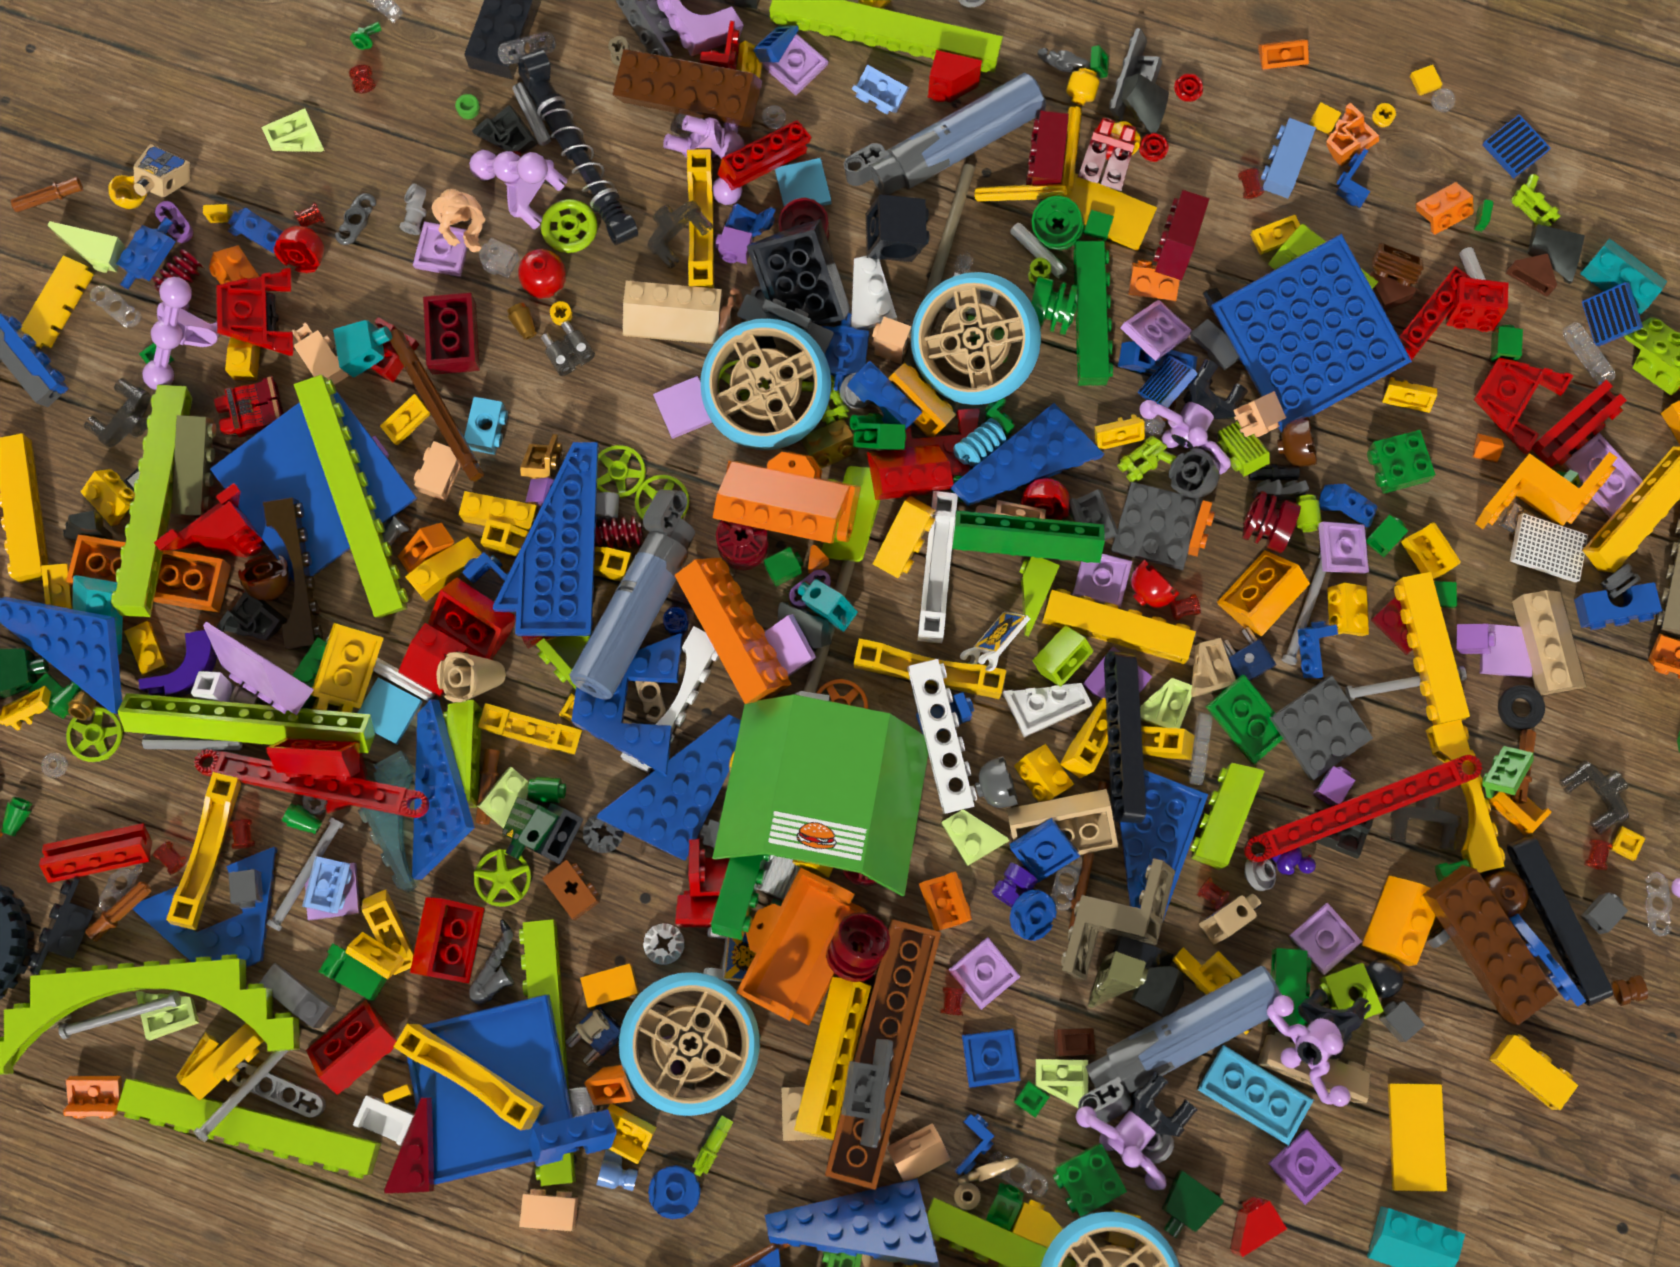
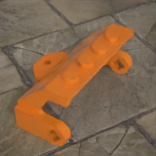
M794 452L779 453L768 461L767 467L736 460L728 461L726 475L717 493L713 518L830 544L834 543L837 528V540L848 543L853 531L861 486L822 479V469L813 456Z
M800 868L781 906L772 904L757 910L752 920L749 933L746 932L749 948L756 955L736 993L789 1021L794 1018L809 1026L831 984L832 977L835 976L827 962V947L844 917L852 913H867V910L851 902L854 897L852 892Z

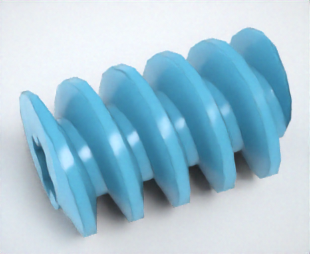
M992 418L988 419L987 422L976 428L974 432L968 434L966 438L955 444V457L962 464H969L972 467L978 465L1007 441L1001 425Z

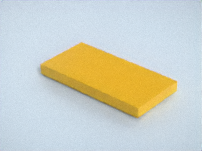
M1076 173L1074 175L1073 189L1067 191L1066 196L1076 203L1084 220V229L1086 228L1091 210L1114 216L1107 238L1136 251L1139 250L1157 210L1155 206L1100 183L1079 178Z
M1388 1084L1392 1190L1447 1191L1442 1084Z

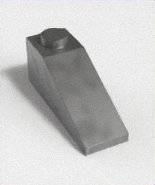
M276 963L271 966L259 983L264 984V988L272 989V996L312 1028L320 1029L336 1008Z

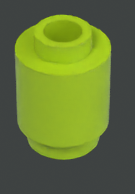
M1315 495L1297 497L1296 504L1301 505L1297 528L1302 529L1303 532L1317 531L1318 524L1322 522L1319 501L1316 500Z

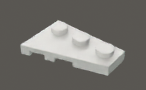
M1082 683L1067 684L1061 687L1057 685L1046 688L1003 691V695L1023 737L1092 707V703Z

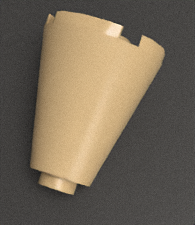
M462 652L447 654L445 660L440 661L436 674L439 689H443L446 694L444 697L454 703L465 702L501 685L506 676L505 668L500 662Z

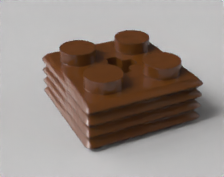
M1379 243L1372 259V267L1375 269V274L1386 278L1389 274L1397 277L1396 281L1398 283L1410 286L1411 283H1418L1422 270H1424V261L1421 257L1387 244Z

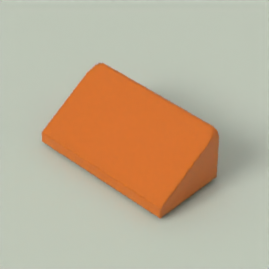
M1301 39L1258 45L1262 69L1309 64L1308 40Z

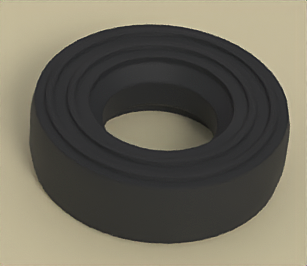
M1517 685L1509 688L1501 695L1498 702V713L1501 720L1512 729H1531L1542 720L1545 714V703L1540 693L1534 688ZM1516 699H1524L1530 704L1531 710L1528 716L1519 717L1513 712L1512 704Z

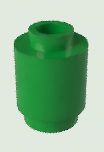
M536 777V779L529 780V799H534L535 802L560 803V800L565 798L566 784L562 783L561 778Z

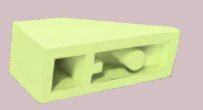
M49 221L48 226L87 260L95 270L107 273L108 270L117 272L119 266L116 263L125 249V245L118 237Z

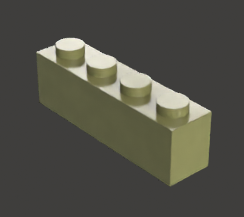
M177 415L171 514L202 516L212 508L210 487L213 485L214 475L210 468L211 462H214L215 449L212 448V442L216 436V424L213 418Z
M1118 952L1104 957L1087 1007L1094 1008L1124 992L1138 988L1140 984L1143 985L1148 970L1144 969L1146 962Z

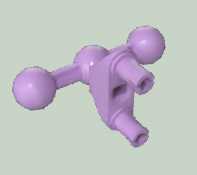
M688 115L683 119L682 129L693 133L686 138L667 134L663 142L664 148L682 152L686 158L687 150L711 149L713 158L718 154L722 159L745 146L744 140L737 133L738 125L724 123V128H721L717 119L709 117L703 120ZM720 177L716 179L712 188L713 196L723 205L736 203L742 194V186L731 191L728 184Z
M481 150L476 152L469 162L470 171L474 177L487 181L497 176L498 179L505 182L507 185L509 212L513 217L522 218L532 229H536L540 225L537 220L541 222L543 217L529 207V204L545 179L557 191L564 188L562 182L566 184L568 181L554 168L553 161L545 160L543 156L533 152L524 154L520 158L511 151H505L496 156L488 150Z
M179 277L167 278L159 288L160 298L163 302L157 307L158 321L151 329V338L157 347L154 360L146 364L142 373L144 382L154 390L157 389V385H171L174 380L173 369L168 364L171 349L176 348L179 344L208 347L218 341V337L222 335L217 333V321L209 324L187 312L192 292L190 285Z

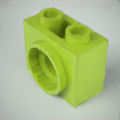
M1363 963L1355 964L1320 978L1321 984L1319 989L1327 993L1331 1009L1342 1010L1351 1007L1355 1001L1350 999L1348 992L1351 987L1357 989L1359 997L1366 998L1369 1001L1365 1007L1371 1004V1009L1364 1016V1019L1384 1012Z

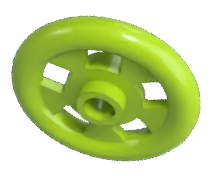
M565 199L554 203L546 210L541 221V233L546 243L553 249L563 253H574L586 248L594 240L598 227L597 218L593 210L587 204L574 199ZM570 209L571 214L560 216V211ZM581 213L587 219L583 223H580V220L576 217ZM551 222H558L557 231L550 229ZM571 224L574 226L570 230L565 229L567 225ZM583 230L586 234L580 240L576 236ZM562 235L565 238H570L569 242H560V236Z

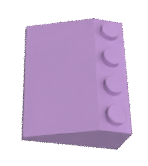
M205 622L203 627L221 666L231 673L228 677L240 685L245 682L243 687L255 695L259 691L257 696L270 704L273 700L272 706L285 714L289 710L297 715L314 689L208 622Z

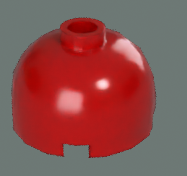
M292 226L285 229L277 238L274 253L285 266L291 264L297 267L295 268L297 272L312 273L317 270L322 262L324 244L312 229L303 226Z
M536 249L527 253L521 259L518 267L520 284L533 297L540 299L550 298L565 285L567 278L565 266L560 257L550 250Z
M1037 479L1031 482L1024 490L1020 505L1045 509V519L1062 521V518H1067L1069 514L1070 495L1066 487L1054 479Z
M1144 559L1137 566L1131 577V586L1136 592L1133 597L1142 606L1146 603L1157 608L1166 606L1180 593L1176 589L1172 592L1173 587L1171 583L1152 565L1147 568L1148 562Z

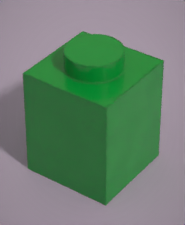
M1513 325L1499 326L1492 334L1490 362H1496L1499 357L1518 361L1522 356L1523 329L1515 328Z
M1389 515L1367 538L1366 543L1384 558L1409 530L1405 528V524L1399 518H1393Z
M790 547L764 560V566L775 587L802 574L800 566L804 565L798 552L793 553Z

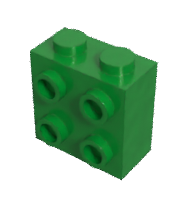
M1421 430L1374 441L1368 448L1367 458L1369 463L1374 466L1376 472L1375 482L1379 488L1381 487L1383 494L1427 483L1436 475Z
M1101 1143L1053 1167L1056 1174L1052 1175L1059 1190L1064 1188L1068 1198L1065 1199L1069 1210L1072 1214L1076 1212L1080 1217L1127 1192Z

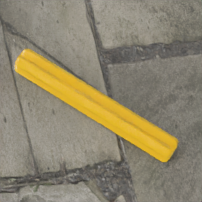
M1078 106L1068 109L1069 118L1061 184H1065L1067 187V191H1071L1074 184L1082 113L1081 108Z
M1065 184L977 187L974 195L976 201L1046 199L1052 196L1066 197L1067 187Z

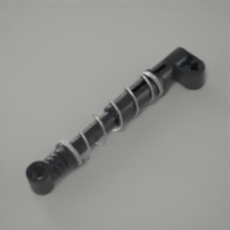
M539 49L519 57L518 73L537 105L536 111L541 120H546L553 133L551 138H556L563 152L561 155L566 156L569 160H573L576 168L572 170V173L580 172L586 183L582 191L590 190L593 198L590 205L595 212H599L611 241L614 245H618L637 237V226L633 218L625 213L620 204L618 191L613 183L602 179L604 167L599 163L592 162L593 148L586 145L583 139V131L575 126L572 112L564 107V98L556 93L550 82L551 66L543 49ZM588 148H590L592 152L591 158L587 153ZM594 164L599 165V166L601 167V169H602V175H601V176H600L599 172L597 171V169H596V167H595ZM604 182L609 183L612 188H607Z

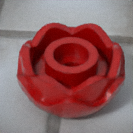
M1187 73L1175 81L1174 91L1180 100L1193 102L1201 97L1203 83L1195 74Z
M1156 133L1145 135L1139 146L1141 156L1150 162L1162 160L1169 150L1166 139Z

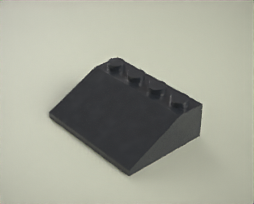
M821 220L794 226L747 245L765 300L767 299L772 302L773 299H777L786 303V308L795 311L796 308L808 313V318L817 325L845 319L850 306Z

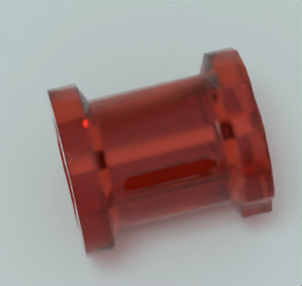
M1250 168L1238 174V179L1242 181L1244 188V199H1254L1264 193V188L1259 183V170L1257 168Z
M316 202L312 203L311 207L300 212L294 211L300 226L308 227L319 221L321 223L325 222Z
M1191 594L1190 597L1177 601L1174 599L1170 603L1175 621L1187 615L1201 614L1196 594Z
M241 819L229 823V828H232L234 841L231 844L232 849L249 848L255 845V841L251 838L250 830L252 820Z
M1590 839L1591 849L1588 859L1584 861V865L1606 871L1608 869L1606 862L1609 850L1613 849V845L1602 840Z
M171 841L162 844L153 854L156 860L159 859L167 867L169 875L178 872L188 861L185 856H181L173 848Z
M1209 877L1198 890L1196 896H1202L1214 905L1215 910H1218L1226 901L1230 892L1222 890Z
M943 987L942 991L945 992L944 1005L940 1009V1013L963 1016V1011H961L962 996L966 993V990Z

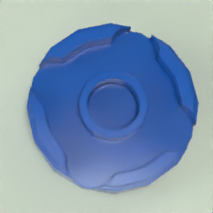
M1029 890L1018 897L1011 908L1010 924L1014 933L1030 941L1043 938L1051 930L1053 918L1056 919V904L1052 897L1041 890Z
M678 1165L665 1167L657 1172L650 1182L648 1190L649 1202L662 1217L669 1219L683 1218L690 1214L699 1203L701 1195L700 1183L695 1174L686 1167Z

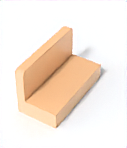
M933 1123L887 1146L903 1181L915 1179L950 1161L949 1154Z

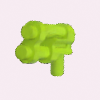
M1531 174L1527 184L1522 185L1519 190L1517 189L1511 199L1512 204L1515 207H1519L1536 223L1535 226L1540 224L1550 227L1552 225L1549 222L1550 219L1555 223L1561 217L1558 213L1559 209L1556 206L1552 207L1544 199L1546 196L1543 193H1536L1534 191L1539 177ZM1537 206L1545 215L1543 217L1540 216L1533 208Z
M832 375L829 400H834L836 408L831 410L829 405L827 406L821 418L822 422H826V425L836 422L834 419L836 417H839V420H845L849 417L847 405L841 399L839 391L833 389L835 377ZM802 381L801 391L813 392L814 382Z
M1150 436L1140 447L1127 456L1122 457L1117 466L1121 472L1126 470L1129 472L1126 477L1130 482H1139L1143 478V474L1148 470L1157 468L1160 460L1172 465L1177 456L1166 452L1167 446L1156 437ZM1141 457L1144 462L1135 467L1133 462Z

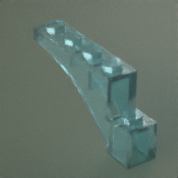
M402 751L374 765L377 771L374 773V776L378 783L409 789L411 781L415 777V771L406 754ZM361 807L358 813L364 823H369L372 829L369 834L375 845L380 844L383 850L380 856L386 867L391 866L395 874L392 876V880L398 889L402 888L403 891L408 893L416 889L417 886L411 875L405 854L403 840L404 816Z

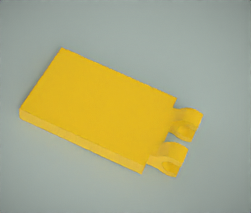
M333 623L312 688L314 690L311 695L317 697L312 709L327 711L328 703L340 706L337 710L338 712L352 713L353 707L361 709L383 637Z

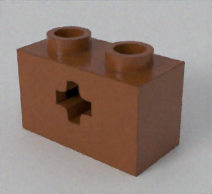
M566 860L542 879L571 919L576 921L600 903L596 898L599 893L591 882L586 885L581 876L584 875V872L576 862L571 864ZM571 883L578 885L576 887L578 893L575 895L571 892L567 893L570 890L568 885Z

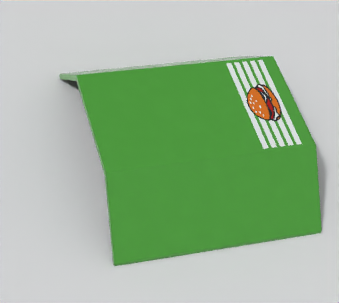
M788 695L744 704L712 859L767 854L858 872L893 892L905 896L928 758L924 735L890 713L799 695Z

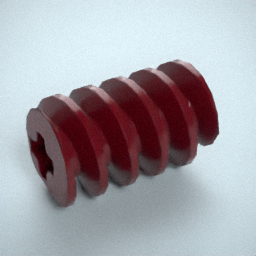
M181 249L179 252L182 259L174 256L173 261L175 265L167 262L166 267L169 272L160 269L159 273L162 278L153 276L152 280L155 284L153 287L159 292L161 284L171 277H179L193 283L191 274L200 276L198 267L205 268L189 252Z
M635 516L631 517L630 523H627L625 517H622L620 524H617L615 517L612 518L610 525L607 524L605 518H602L601 526H598L596 522L595 544L598 547H604L605 542L612 549L615 542L619 548H623L625 541L629 547H633L635 540L639 547L643 544L642 520L640 519V522L637 523Z

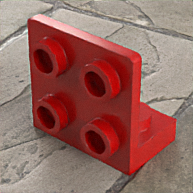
M730 21L725 54L713 50L708 52L701 51L700 63L736 70L737 63L735 61L736 56H738L740 42L739 30L735 29V21Z
M1460 277L1457 281V302L1446 320V326H1452L1456 329H1477L1480 332L1494 331L1508 309L1509 283Z
M699 839L689 840L690 897L718 896L730 858H705V849H700Z

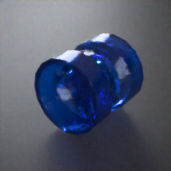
M672 607L664 613L663 623L669 634L673 636L677 634L683 635L688 631L689 620L682 608Z

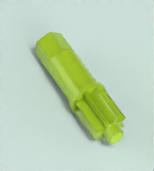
M722 1115L720 1116L693 1164V1167L696 1168L694 1174L701 1177L702 1173H708L715 1158H717V1153L733 1121Z

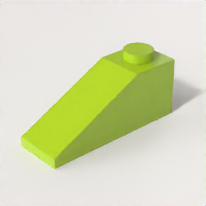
M1031 557L1030 561L1025 559L1019 573L1023 574L1021 579L1023 615H1027L1030 618L1024 626V635L1028 637L1060 566L1044 558Z

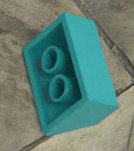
M1610 238L1580 273L1603 292L1622 283H1629L1639 316L1651 305L1667 283L1664 278Z
M75 575L73 577V609L115 617L118 655L122 653L123 616H120L111 601L112 593L117 588V582Z
M1381 1206L1367 1258L1393 1267H1455L1460 1257L1465 1234Z

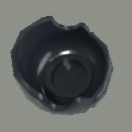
M1377 958L1367 966L1366 971L1377 997L1390 998L1400 991L1404 983V976L1397 963L1391 959Z

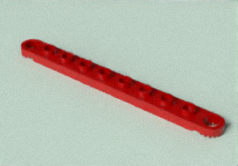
M201 750V753H198L194 760L195 768L206 776L211 777L212 773L215 772L236 777L240 783L412 818L422 817L427 813L430 806L428 798L420 791L353 777L349 780H337L335 776L326 775V778L314 779L311 778V774H302L300 777H287L286 773H277L271 761L223 751ZM208 757H213V765L203 768L204 760ZM421 799L422 804L419 809H410V804L413 800Z
M1472 755L1456 758L1250 838L1245 843L1244 853L1249 860L1254 862H1262L1476 779L1481 774L1482 763H1480L1479 758L1477 759L1476 756ZM1464 761H1470L1474 765V772L1471 775H1467L1462 771L1461 767ZM1255 842H1259L1264 846V854L1260 857L1253 855L1251 851V846Z

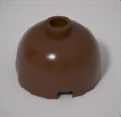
M1309 417L1298 418L1289 422L1282 430V439L1277 440L1279 453L1285 454L1288 462L1299 467L1317 464L1314 438L1310 431L1312 428Z
M263 555L247 561L244 564L245 569L242 572L241 570L238 571L239 580L244 591L257 600L273 601L287 590L291 581L287 560L282 556H279L280 560L273 559L272 555Z
M1494 870L1482 876L1507 917H1513L1517 913L1520 915L1526 908L1529 899L1528 888L1524 880L1516 873L1508 870Z

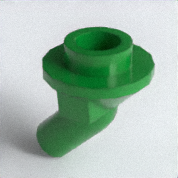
M376 22L364 28L359 27L357 32H353L350 35V40L360 50L370 49L373 46L370 35L382 31L381 26Z

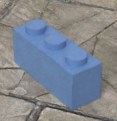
M1289 118L1286 126L1281 125L1276 137L1280 142L1278 146L1273 145L1268 158L1272 160L1270 167L1265 166L1261 179L1264 180L1263 190L1287 199L1289 198L1316 127Z

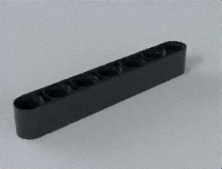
M1109 651L1104 659L1112 815L1116 822L1142 823L1146 816L1137 658L1133 653Z
M1529 834L1507 844L1508 854L1519 876L1524 880L1528 888V894L1572 982L1586 1000L1584 1004L1592 1006L1613 996L1612 987L1537 839L1532 834Z

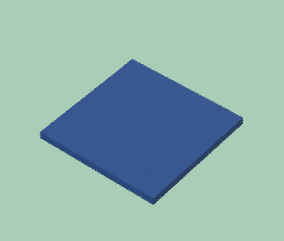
M336 390V393L333 395L336 403L339 402L343 409L344 417H341L344 426L347 425L351 432L352 440H349L351 447L356 449L359 455L360 463L357 464L360 473L364 472L368 481V486H366L368 496L372 495L376 504V509H374L376 519L380 518L382 524H384L415 501L417 497ZM300 402L210 468L225 489L233 483L239 488L241 493L238 507L275 557L280 560L279 556H282L287 560L290 577L294 582V571L288 550L277 531L266 526L263 502L293 497L299 500V503H302L304 508V517L301 518L302 526L306 528L308 534V542H305L306 552L309 551L312 559V565L309 566L310 576L316 575L351 549Z
M546 994L422 1025L439 1038L544 1105L532 1128L520 1131L499 1117L487 1104L464 1087L407 1056L416 1109L421 1098L432 1097L434 1185L533 1162L534 1159L528 1145L533 1127L573 1118L550 995ZM579 1147L572 1148L565 1154L579 1151Z

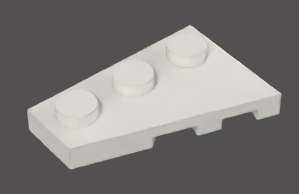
M867 255L855 258L851 327L858 330L875 327L877 323L881 324L883 317L897 321L896 312L879 259L867 258Z

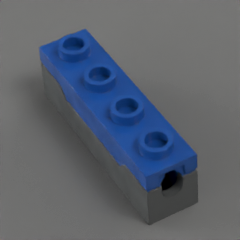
M0 313V359L35 403L48 408L62 393L64 394L69 389L63 382L65 377L57 369H53L50 366L51 360L42 351L37 350L35 347L37 343L30 335L24 334L20 329L23 327L22 324L15 317H8Z

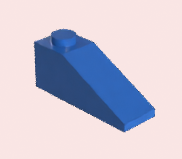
M1135 341L1122 343L1118 367L1154 374L1163 362L1171 356L1196 370L1198 357L1170 350L1155 361Z

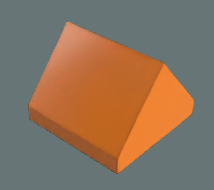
M1477 434L1473 457L1497 463L1504 448L1502 439Z
M812 545L810 548L809 574L829 565V558L816 545Z

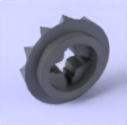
M597 813L589 817L584 825L583 838L587 846L593 851L607 853L619 846L623 838V831L606 824V830L613 834V836H604L599 843V834L593 829H602L605 822L597 819L599 814Z

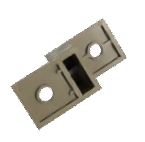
M1153 858L1152 865H1149L1146 870V880H1148L1146 889L1142 890L1139 898L1141 908L1082 895L1080 901L1075 906L1074 915L1076 919L1074 926H1071L1068 932V941L1070 942L1067 951L1062 955V971L1077 979L1086 981L1099 931L1157 945L1175 870L1163 860Z

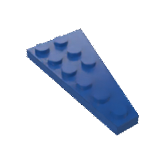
M1053 403L955 482L951 489L967 506L992 498L1001 492H1009L1018 486L1026 483L1030 484L1037 479L1048 478L1061 473L1065 469L1076 468L1085 462L1101 459L1104 453Z

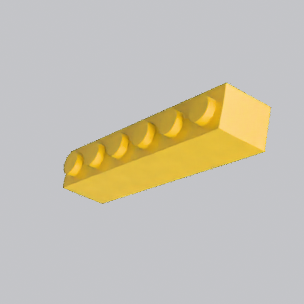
M23 433L1 437L0 506L3 508L4 515L1 517V524L6 531L7 540L4 541V546L10 559V563L7 565L10 577L21 584L43 580L41 566L49 565L32 440Z
M1673 446L1583 548L1582 551L1598 571L1615 573L1623 566L1624 561L1631 553L1638 549V545L1646 536L1652 533L1658 522L1680 500V447Z
M1427 572L1402 577L1395 583L1394 593L1396 599L1400 600L1402 607L1401 619L1408 629L1407 642L1409 647L1413 648L1415 656L1413 659L1416 672H1419L1421 678L1420 691L1426 697L1428 705L1426 707L1427 717L1432 721L1433 726L1464 720L1470 717L1432 573Z
M1064 589L1052 590L1049 595L1042 620L1044 624L1061 629L1066 625L1079 634L1181 664H1185L1189 659L1196 631L1190 630V627L1185 624L1177 623L1172 625L1166 623V620L1161 617L1153 616L1152 619L1144 617L1137 610L1129 609L1128 612L1120 610L1115 604L1104 603L1103 605L1094 602L1095 599L1088 596H1080V598L1072 596L1071 592Z
M832 977L794 1127L795 1131L814 1137L834 1140L844 1099L849 1061L853 1062L871 986L862 982H851L842 978Z

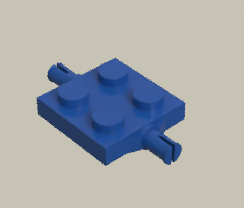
M164 217L157 229H151L142 225L135 232L132 241L121 253L116 263L127 272L120 283L122 287L129 290L136 278H143L147 281L151 280L175 244V241L166 235L173 224L171 220Z
M848 313L847 321L846 317L844 320H841V326H821L834 333L824 355L829 365L830 374L835 377L833 387L835 391H838L839 382L840 391L844 378L858 372L866 364L869 331L850 327L851 313Z

